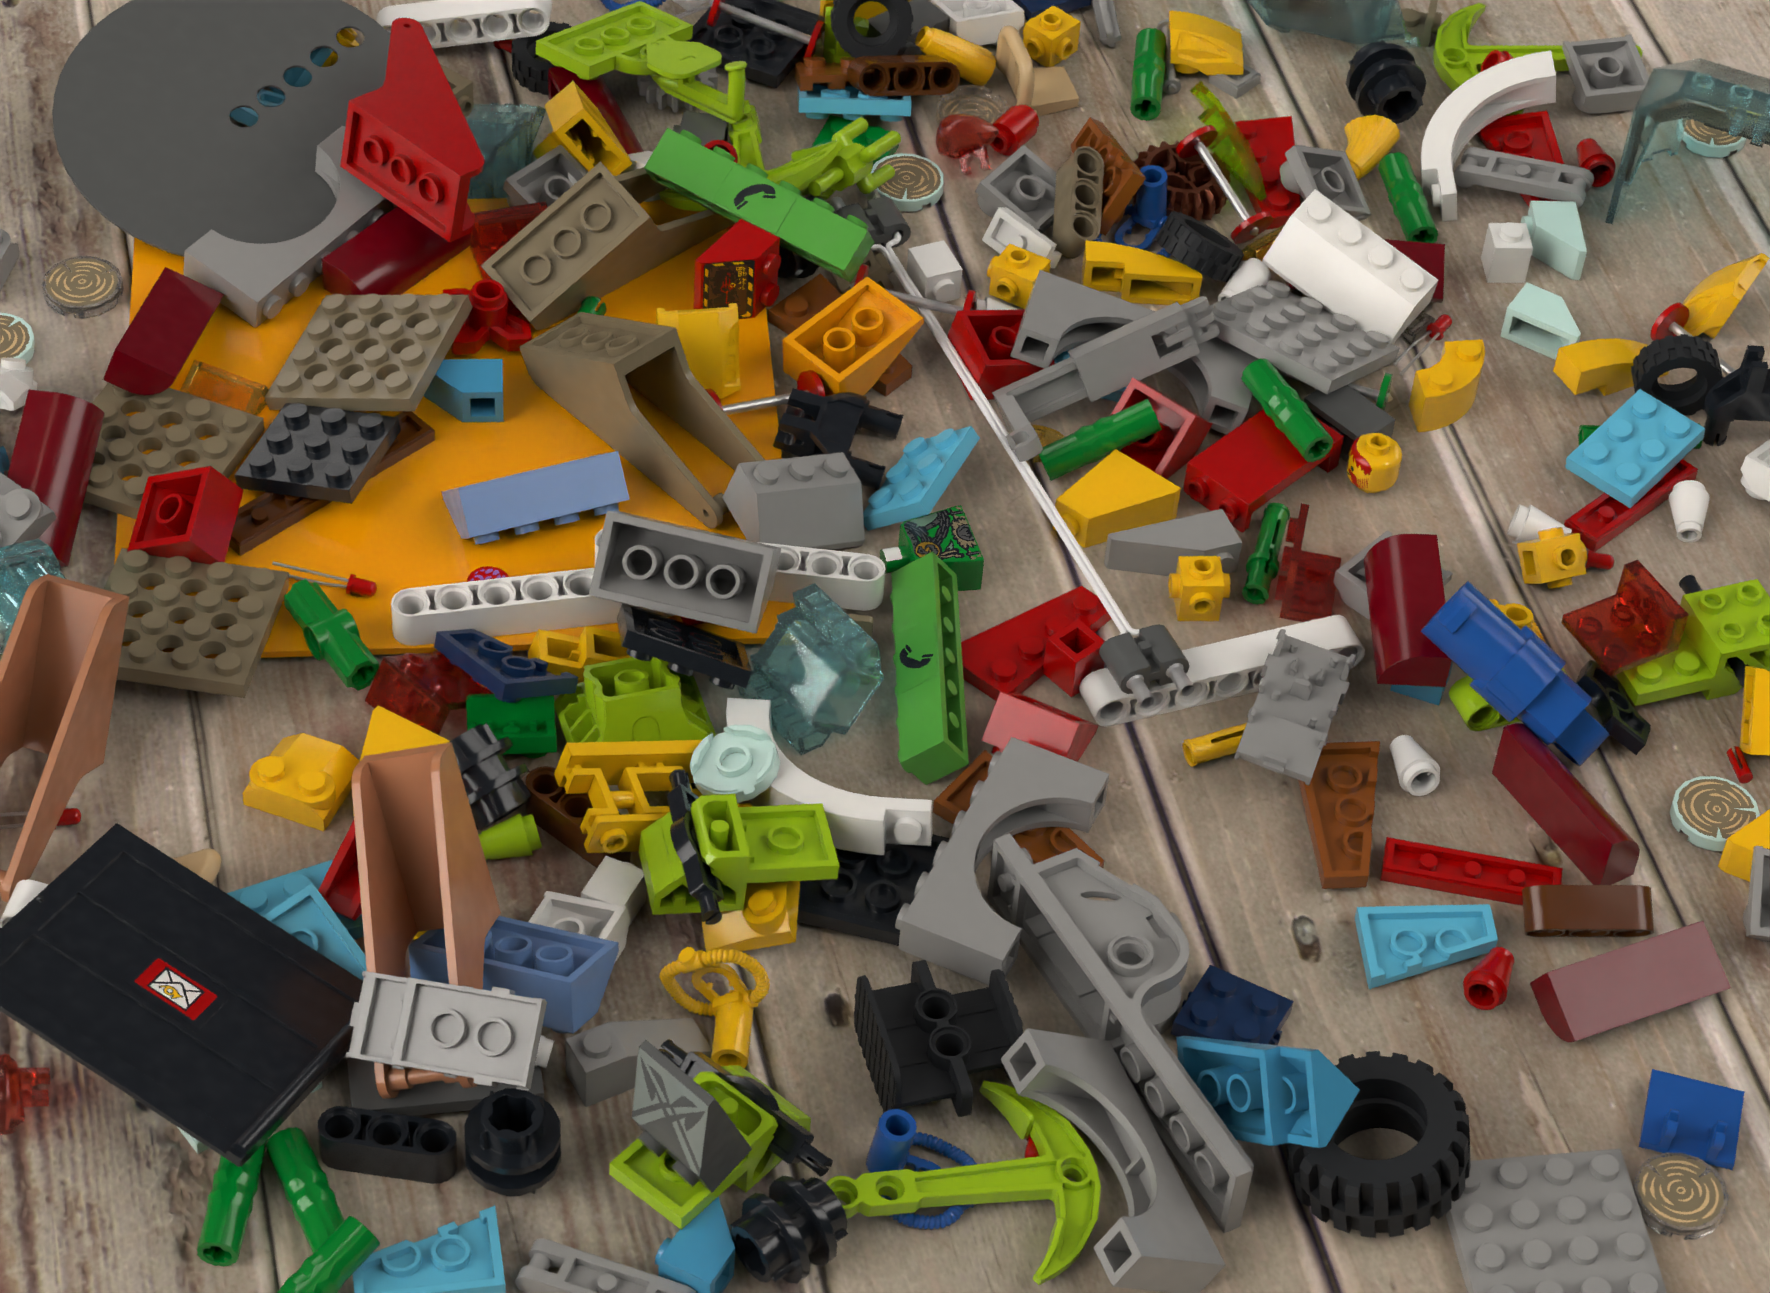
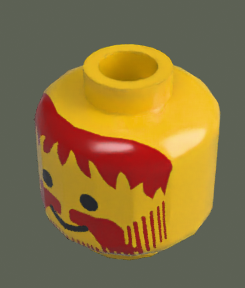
M1368 433L1359 436L1354 440L1349 451L1346 466L1349 480L1360 490L1367 493H1377L1389 489L1395 484L1399 476L1402 449L1395 440L1382 433Z

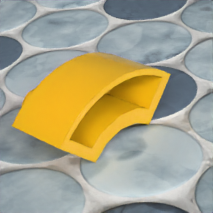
M1483 339L1445 341L1440 361L1430 368L1416 370L1408 406L1418 433L1446 427L1463 417L1471 408L1477 394L1485 359Z

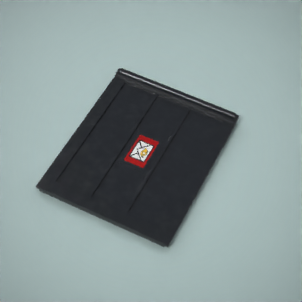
M118 823L0 929V1011L238 1167L243 1166L346 1056V1052H349L354 1029L353 1026L349 1025L354 1002L359 1003L363 984L361 979Z

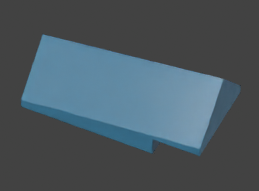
M1191 1036L1176 1037L1178 1060L1236 1140L1268 1146L1292 1143L1314 1148L1326 1147L1360 1091L1317 1049Z

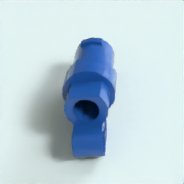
M1469 581L1422 628L1421 632L1473 679L1469 685L1508 722L1517 717L1547 746L1552 743L1577 766L1580 767L1609 736L1608 731L1585 710L1592 697L1561 670L1566 661L1527 625L1520 629Z

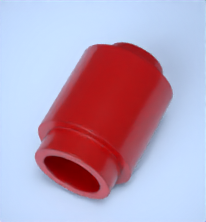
M1021 104L1010 107L987 129V138L991 147L1002 155L1011 156L1036 134L1039 126L1038 115L1028 105Z

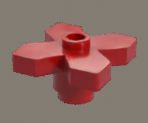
M484 279L476 282L471 290L467 288L443 290V294L468 295L473 307L451 345L452 354H476L489 339L508 352L520 351V346L532 340L529 322L518 318L522 313L508 298L504 287L499 282Z

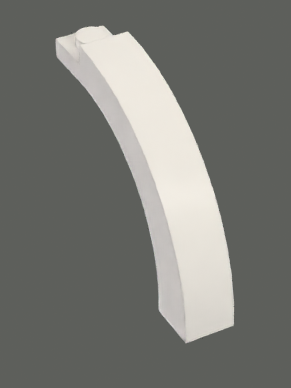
M1551 51L1513 58L1478 73L1454 90L1441 103L1432 116L1422 142L1421 185L1423 195L1431 196L1433 207H1440L1442 221L1457 220V191L1453 169L1460 152L1467 142L1482 128L1504 115L1531 106L1556 103V72Z
M727 698V726L752 725L765 730L778 751L780 766L777 777L767 790L750 799L755 806L822 803L833 844L837 849L884 855L886 844L931 846L933 835L932 800L868 796L838 789L820 782L797 768L786 758L776 744L772 735L771 700Z

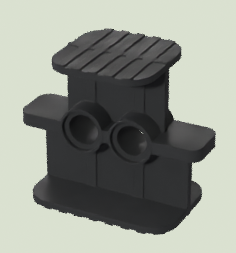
M926 960L912 963L911 983L872 990L870 982L865 975L857 978L856 994L854 995V1027L858 1036L859 1046H861L863 1057L866 1060L867 1069L870 1071L872 1082H874L875 1092L879 1097L880 1106L883 1108V1113L890 1109H900L951 1098L958 1117L971 1115L974 1095L968 1074L1004 1067L1001 1058L1023 1034L1022 1019L1019 1017L1017 1005L1014 1003L1013 995L1010 993L1003 971L1000 969L991 971L989 987L956 994L936 988ZM1004 1067V1070H1005V1072H1006V1075H1007L1008 1079L1011 1081V1079H1010V1077H1009V1075H1008V1073H1007V1071H1006V1069H1005V1067Z

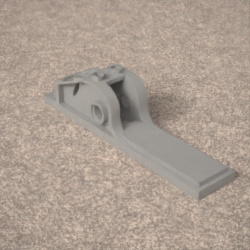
M1010 833L994 839L987 898L1003 919L1021 928L1020 945L1084 1036L1110 1041L1168 1155L1223 1233L1240 1227L1254 1164L1161 1036L1173 1025V1021L1178 1015L1181 1001V987L1179 983L1185 975L1189 957L1188 939L1183 932L1179 918L1174 913H1169L1158 897L1135 883L1131 886L1101 868L1099 861L1077 848L1034 864L1028 850L1020 848ZM1090 897H1100V898H1109V899H1113V900H1112V901H1101V900H1092V899H1088V898H1090Z

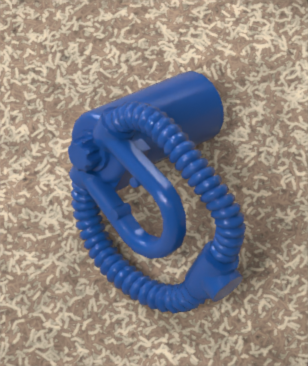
M1147 165L1140 169L1146 179L1136 192V204L1134 206L1132 204L1127 205L1124 215L1131 217L1116 231L1115 244L1146 251L1151 247L1168 218L1166 216L1167 172L1162 167L1156 165ZM1136 223L1151 229L1148 234H1145V240L1139 245H1128L1122 239L1126 233H1132V227ZM1100 233L1094 241L1102 242L1100 239L1102 234ZM1164 248L1156 253L1167 258L1171 256Z
M890 1109L882 1114L866 1159L867 1170L870 1173L903 1170L905 1165L913 1167V1171L919 1172V1170L942 1169L931 1161L910 1155L911 1146L917 1145L926 1146V1148L930 1147L931 1150L939 1154L943 1153V1156H947L948 1159L951 1158L952 1161L961 1166L977 1164L969 1154L961 1151L956 1146H952L951 1143L943 1142L942 1139H938L937 1136L933 1137L932 1134L917 1133L915 1119L911 1114L900 1109ZM882 1195V1196H881V1197H883V1198H885V1199L891 1200V1198H889V1196H886V1195ZM975 1204L951 1206L946 1212L944 1211L943 1214L940 1213L939 1215L936 1214L935 1217L934 1215H926L925 1217V1215L920 1216L914 1213L893 1214L889 1217L903 1225L908 1224L909 1227L913 1225V1228L918 1227L925 1230L928 1228L933 1230L935 1228L938 1230L940 1227L945 1228L961 1218L966 1209L973 1208Z

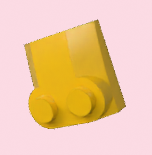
M305 733L285 737L269 756L257 760L251 766L249 771L250 782L242 793L243 804L325 832L352 789V774L359 760L342 745Z
M800 881L747 883L744 910L720 911L722 918L713 925L705 924L706 921H702L706 952L714 949L717 951L719 949L747 951L796 943Z

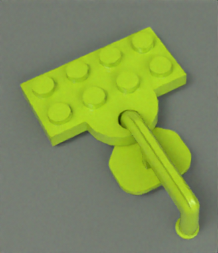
M642 1L632 3L536 40V55L551 61V64L554 66L563 67L577 74L581 79L594 80L612 70L634 75H650L653 81L665 93L728 123H736L743 116L746 83L745 68L747 63L736 61L725 65L724 68L728 71V95L695 80V75L721 64V53L699 42H686L692 39V24Z

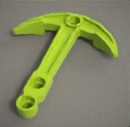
M1482 3L1467 6L1449 15L1437 31L1433 52L1434 67L1439 77L1452 91L1480 73L1484 59L1494 50H1499L1500 52L1507 51L1514 58L1532 53L1551 51L1555 71H1569L1562 45H1469L1467 41L1471 30L1485 11L1486 6ZM1636 45L1640 57L1642 58L1643 51L1638 45ZM1524 109L1514 111L1504 116L1523 114Z
M744 100V112L741 120L736 123H728L730 141L738 155L737 164L745 168L748 163L759 167L768 174L767 179L778 185L783 180L795 187L801 186L823 171L833 161L842 147L840 141L837 140L795 150L791 154L792 163L771 170H765L759 146L762 142L761 129L755 106L750 105L749 100ZM665 189L659 193L662 201L675 208L688 211L708 210L670 189Z
M985 1080L979 1092L991 1101L1005 1116L1020 1139H1028L1030 1134L1039 1156L922 1172L903 1169L862 1173L856 1180L848 1176H835L826 1182L838 1199L846 1203L842 1207L847 1219L853 1217L857 1212L867 1217L890 1216L893 1214L913 1213L919 1208L1052 1200L1055 1204L1056 1221L1050 1234L1047 1254L1032 1279L1038 1285L1057 1277L1080 1257L1098 1220L1101 1188L1098 1169L1091 1151L1066 1118L1039 1101L1019 1096L1013 1087ZM1066 1177L1073 1178L1076 1182L1071 1181V1180L1067 1179ZM886 1195L891 1197L893 1200H888L881 1196Z

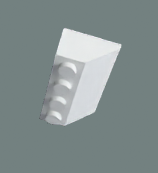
M1316 189L1290 216L1262 260L1268 268L1307 297L1319 301L1323 305L1322 308L1333 315H1346L1355 320L1356 328L1365 332L1376 331L1382 333L1389 338L1388 343L1392 344L1431 302L1438 283L1437 278Z

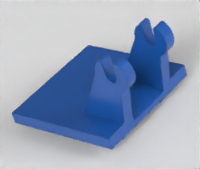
M1652 1069L1639 1147L1733 1170L1745 1092Z

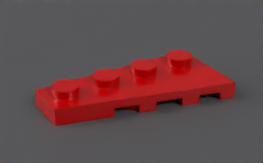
M1547 110L1502 116L1476 133L1487 150L1564 164ZM1519 193L1529 207L1531 201H1557Z
M1292 116L1222 123L1220 136L1256 214L1268 211L1271 214L1273 222L1267 229L1283 228L1290 216L1300 206V195L1288 191L1283 186L1280 175V166L1287 161L1285 152L1295 145Z
M1079 586L962 641L963 679L995 701H997L1000 692L1021 694L1044 675L1043 665L1046 641L1049 636L1077 619L1096 632L1112 618L1097 595L1085 587Z

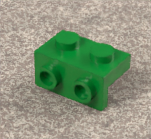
M472 694L466 697L467 731L480 724H488L498 740L509 737L513 746L503 754H521L528 758H539L547 753L557 752L554 695L521 698L516 703L500 701L495 697V694Z

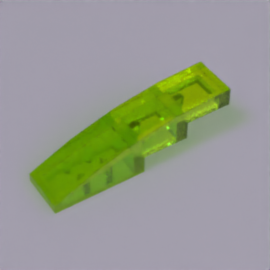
M1200 81L1190 90L1204 109V112L1198 119L1204 126H1214L1218 132L1217 138L1208 146V149L1226 164V169L1257 199L1262 201L1267 196L1261 171L1249 142L1219 99Z

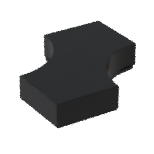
M1589 660L1581 669L1576 683L1592 697L1591 702L1597 709L1602 720V726L1608 731L1609 735L1637 755L1646 745L1651 725L1633 708L1621 682L1594 660Z

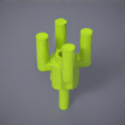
M857 118L832 136V141H840L842 147L833 161L821 171L822 175L809 183L808 190L810 194L819 196L829 188L843 191L855 183L861 193L870 194L894 177L895 170L889 164H885L872 174L871 171L874 160L901 142L900 134L894 130L890 131L867 147L859 143H853V139L868 129V122L864 118Z

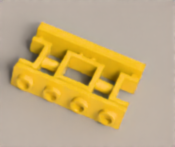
M702 740L566 743L554 776L558 786L564 787L567 794L587 793L593 808L587 809L580 826L582 833L588 834L584 842L587 853L639 851L641 831L670 812L669 806H649L644 792H670L673 790L669 776L678 769L685 770V773L687 772L689 776V783H694L690 770V761L693 751ZM608 785H618L619 791H610ZM691 788V791L698 797L702 795L698 789ZM751 803L738 804V807H753ZM618 809H627L629 815H619Z

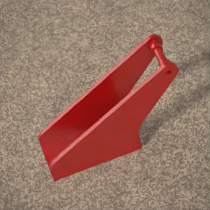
M397 18L392 22L386 75L383 86L349 100L340 167L445 240L452 242L473 231L475 218L467 203L471 178L483 171L484 157L422 25L411 18Z

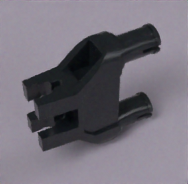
M1747 345L1740 368L1718 381L1708 392L1704 401V410L1707 418L1704 425V438L1702 440L1706 444L1713 446L1716 434H1719L1716 444L1717 446L1723 445L1727 439L1730 422H1734V420L1770 422V369H1768L1767 362H1762L1765 353L1764 346Z
M793 388L787 403V409L780 420L773 447L799 457L843 452L860 479L861 485L877 491L879 490L886 466L851 456L852 451L849 450L856 430L861 431V428L892 437V439L896 440L904 415L869 405L870 401L867 400L866 396L852 392L820 396Z

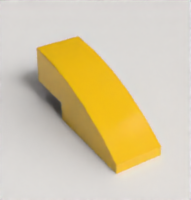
M1085 241L1082 265V285L1098 291L1120 292L1122 300L1140 304L1171 305L1178 302L1182 305L1199 297L1202 274L1183 263L1135 247L1108 242Z
M1612 338L1595 339L1563 346L1558 349L1553 371L1574 395L1598 388L1606 396L1634 386L1631 374V366H1634L1633 360L1635 356L1640 354V350L1648 345L1634 340ZM1669 371L1663 373L1658 378L1668 375Z
M588 626L584 627L580 637L538 629L528 650V659L536 657L547 662V671L554 675H561L563 672L571 673L579 677L578 683L584 682V666L632 656L626 653L627 648L621 646L618 632Z

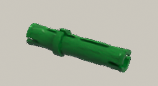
M1269 503L1267 508L1265 507L1254 553L1249 556L1246 563L1248 575L1242 595L1246 601L1252 604H1263L1266 599L1268 600L1271 582L1279 572L1278 556L1287 521L1290 518L1289 509L1281 503Z

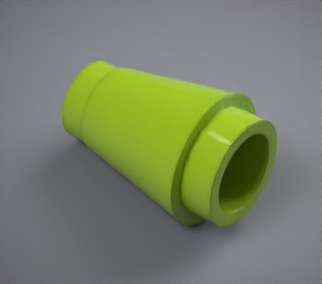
M518 813L478 834L486 860L533 856L532 851L542 848L533 814L521 816V813Z

